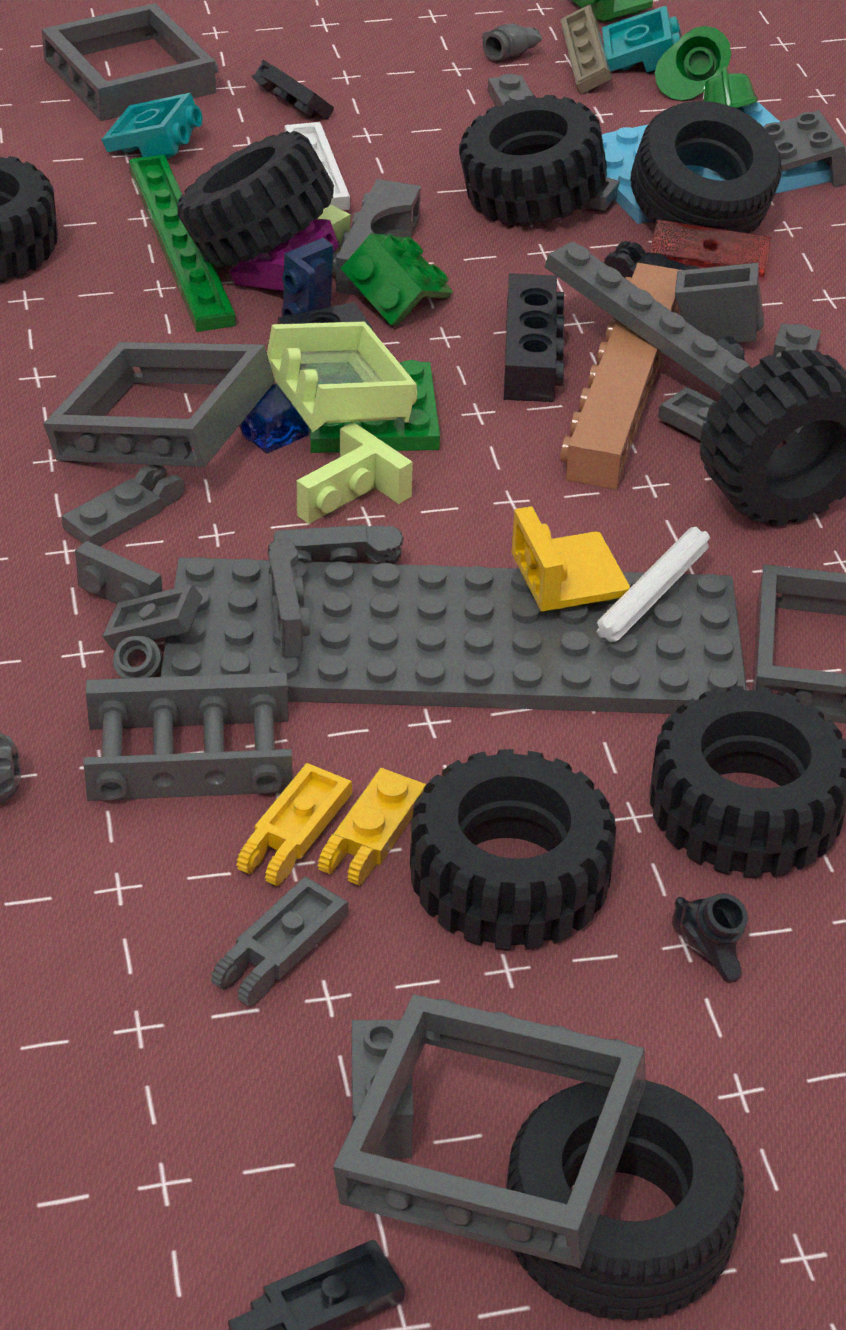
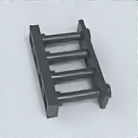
M287 672L86 680L89 730L102 729V757H84L83 765L87 801L282 793L292 781V749L275 750L274 722H288ZM254 723L255 750L224 751V724ZM204 725V753L173 754V726ZM153 727V755L122 756L123 728Z

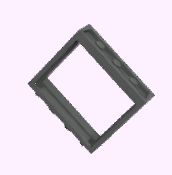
M156 3L42 29L44 61L100 121L120 117L129 105L191 93L193 98L216 93L215 73H219L215 59L211 58ZM154 39L179 64L106 81L82 55Z
M119 342L43 425L58 461L206 467L275 383V379L264 344ZM133 367H140L141 373H135ZM134 383L218 385L190 419L105 416Z
M763 564L757 599L752 691H756L757 687H764L778 691L777 695L784 696L786 692L798 697L800 704L806 707L812 704L821 710L825 721L832 720L836 723L846 724V674L773 665L775 608L846 616V574ZM776 593H782V597H777Z
M413 994L333 1165L340 1204L581 1268L646 1087L645 1048L630 1045L619 1039L608 1040L574 1032L563 1026H548L514 1018L503 1012H488L458 1005L447 999L436 1000ZM425 1044L610 1088L567 1204L375 1155Z

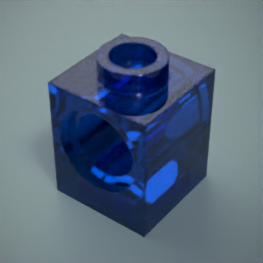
M277 383L271 386L239 425L245 439L253 442L266 454L308 436V425Z

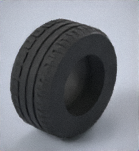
M684 102L663 110L647 125L632 166L630 176L631 188L641 210L662 231L677 239L694 244H725L749 235L760 226L780 183L782 164L780 154L772 137L750 115L718 102ZM685 165L708 168L721 175L725 181L702 177Z
M646 1080V1087L615 1173L635 1175L651 1182L671 1199L675 1208L662 1216L644 1221H623L600 1214L581 1268L514 1250L513 1252L520 1259L519 1262L523 1269L528 1271V1275L534 1281H537L544 1291L549 1292V1295L576 1310L608 1319L641 1320L647 1317H661V1315L675 1312V1309H682L688 1306L689 1303L699 1299L701 1294H705L710 1290L711 1285L717 1282L719 1275L723 1273L729 1262L744 1199V1173L742 1172V1164L738 1158L736 1147L732 1144L733 1141L725 1133L721 1124L693 1099L668 1086ZM582 1082L553 1094L548 1100L539 1104L538 1108L534 1109L530 1113L529 1118L522 1123L521 1129L516 1134L509 1157L506 1189L567 1204L572 1193L570 1188L575 1185L610 1088Z

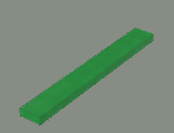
M165 155L129 160V172L196 332L236 326L234 310L214 265L204 260L178 217L177 203L182 193Z

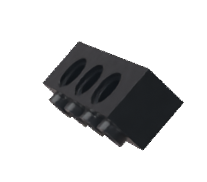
M509 273L503 400L553 402L555 386H563L564 292H557V276Z

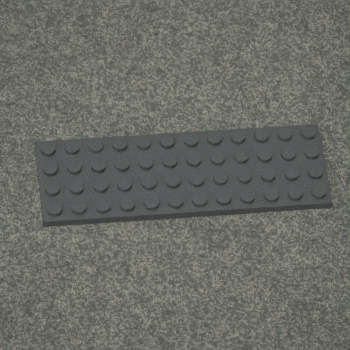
M179 557L174 588L193 584L203 598L189 631L178 636H167L161 677L287 672L288 701L597 712L673 714L677 711L678 707L690 699L694 698L698 701L699 696L707 691L717 689L719 693L726 692L727 688L731 686H743L744 690H747L733 578L731 575L683 574L617 642L610 643L606 638L598 636L596 632L599 628L597 622L620 598L541 612L518 568L396 565L390 563L366 564L340 561L302 563L298 561L295 569H297L298 577H302L304 589V605L299 606V608L308 607L310 636L302 637L301 657L285 658V656L282 657L271 597L269 560H253L248 558ZM622 571L630 588L644 574Z

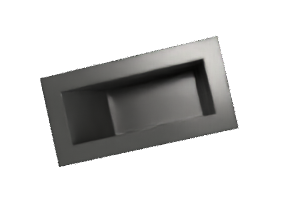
M759 263L677 271L675 295L681 316L687 323L704 335L710 336L716 342L726 336L733 337L737 342L756 341L757 331H760L764 326V312L759 282Z

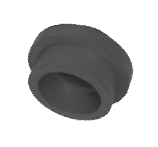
M145 636L125 638L118 644L113 657L114 668L121 678L154 677L162 664L161 650L152 639ZM137 656H146V660L142 665L132 667V662Z

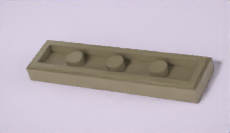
M587 5L562 18L560 21L575 82L580 93L583 94L613 79L597 19L591 5Z

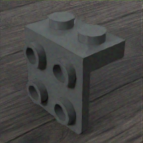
M820 110L804 112L798 115V117L781 122L768 123L763 126L772 137L781 157L782 172L823 160L830 166V182L833 187L846 184V146Z

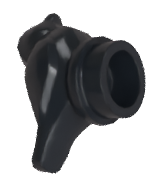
M725 893L688 901L683 897L676 898L675 910L672 916L674 930L683 935L684 940L693 950L716 966L724 981L730 983L740 978L742 972L736 955V944L743 935L748 922V914L742 902L736 897Z

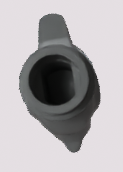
M515 23L499 25L495 29L482 34L483 50L488 58L495 61L519 57L527 49L535 47L542 41L537 28L522 27Z

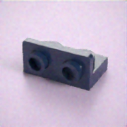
M324 237L284 253L282 316L331 307L333 245Z

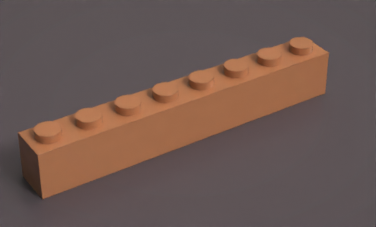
M637 263L632 278L626 277L625 279L638 288L650 293L656 301L670 311L678 312L679 305L675 295L677 271L682 270ZM616 318L614 320L610 319L608 322L605 342L601 341L599 346L597 365L593 364L591 367L588 388H583L579 412L575 411L573 414L570 436H565L560 457L561 462L567 463V481L615 490L618 488L663 356V352Z

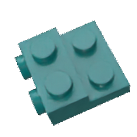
M667 6L602 27L604 49L610 71L629 69L643 61L646 72L656 70L657 62L662 55L682 36L677 16L670 18Z
M191 93L129 105L101 140L107 152L122 150L124 153L139 148L143 157L165 155L167 159L176 155L181 145L188 144L192 130L202 125V112L195 104Z

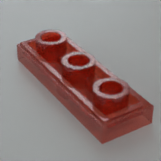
M657 220L650 253L662 254L670 260L701 268L759 263V277H765L772 237Z

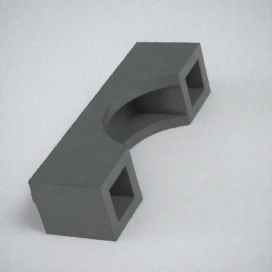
M377 179L370 193L364 194L361 211L354 213L350 232L345 231L340 251L333 254L332 275L336 276V292L364 296L340 268L370 233L391 234L403 238L406 236L412 237L420 220L421 186Z

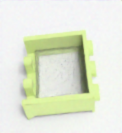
M365 321L272 325L267 355L275 382L312 432L324 423L396 420L397 417H401L404 422H409L412 405L417 400V384Z

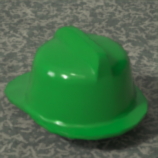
M708 26L693 28L670 47L657 62L655 70L656 84L661 92L670 99L679 101L690 100L702 94L705 82L720 76L722 69L729 66L731 47L724 33Z
M726 67L722 69L720 76L709 79L704 85L703 101L718 102L734 108L750 105L758 101L749 76L743 73H729Z

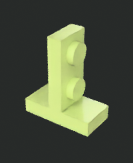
M352 422L340 428V457L297 480V516L310 524L374 488L400 504L412 497L413 462Z

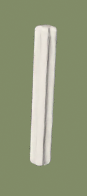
M697 527L688 529L598 620L599 628L596 631L598 636L606 638L610 643L617 642L709 548L707 541L710 539L708 532H701Z

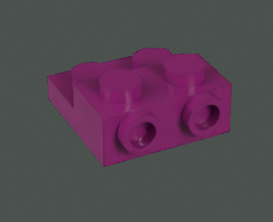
M314 219L306 229L293 235V238L287 242H282L275 246L273 250L265 254H259L252 260L239 262L230 271L235 285L284 290L282 280L284 253L323 237L333 245V253L340 247L331 221L327 219Z

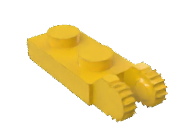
M306 763L255 825V832L250 836L238 854L237 869L247 874L252 873L263 861L268 846L272 847L277 851L275 856H272L271 861H269L265 872V881L275 886L281 885L284 879L292 872L296 859L303 857L352 795V781Z
M380 768L322 849L318 860V869L322 872L333 874L336 867L339 866L346 854L349 853L354 855V859L349 865L347 881L359 886L360 884L362 885L376 864H382L412 820L416 799L423 793V788L426 784Z

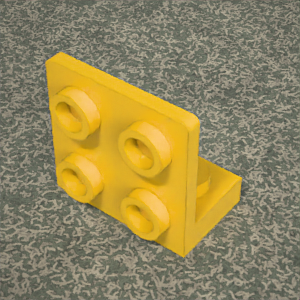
M532 506L514 509L511 553L541 612L621 598L630 589V585L600 532H589L552 539L548 525L546 523L541 524Z

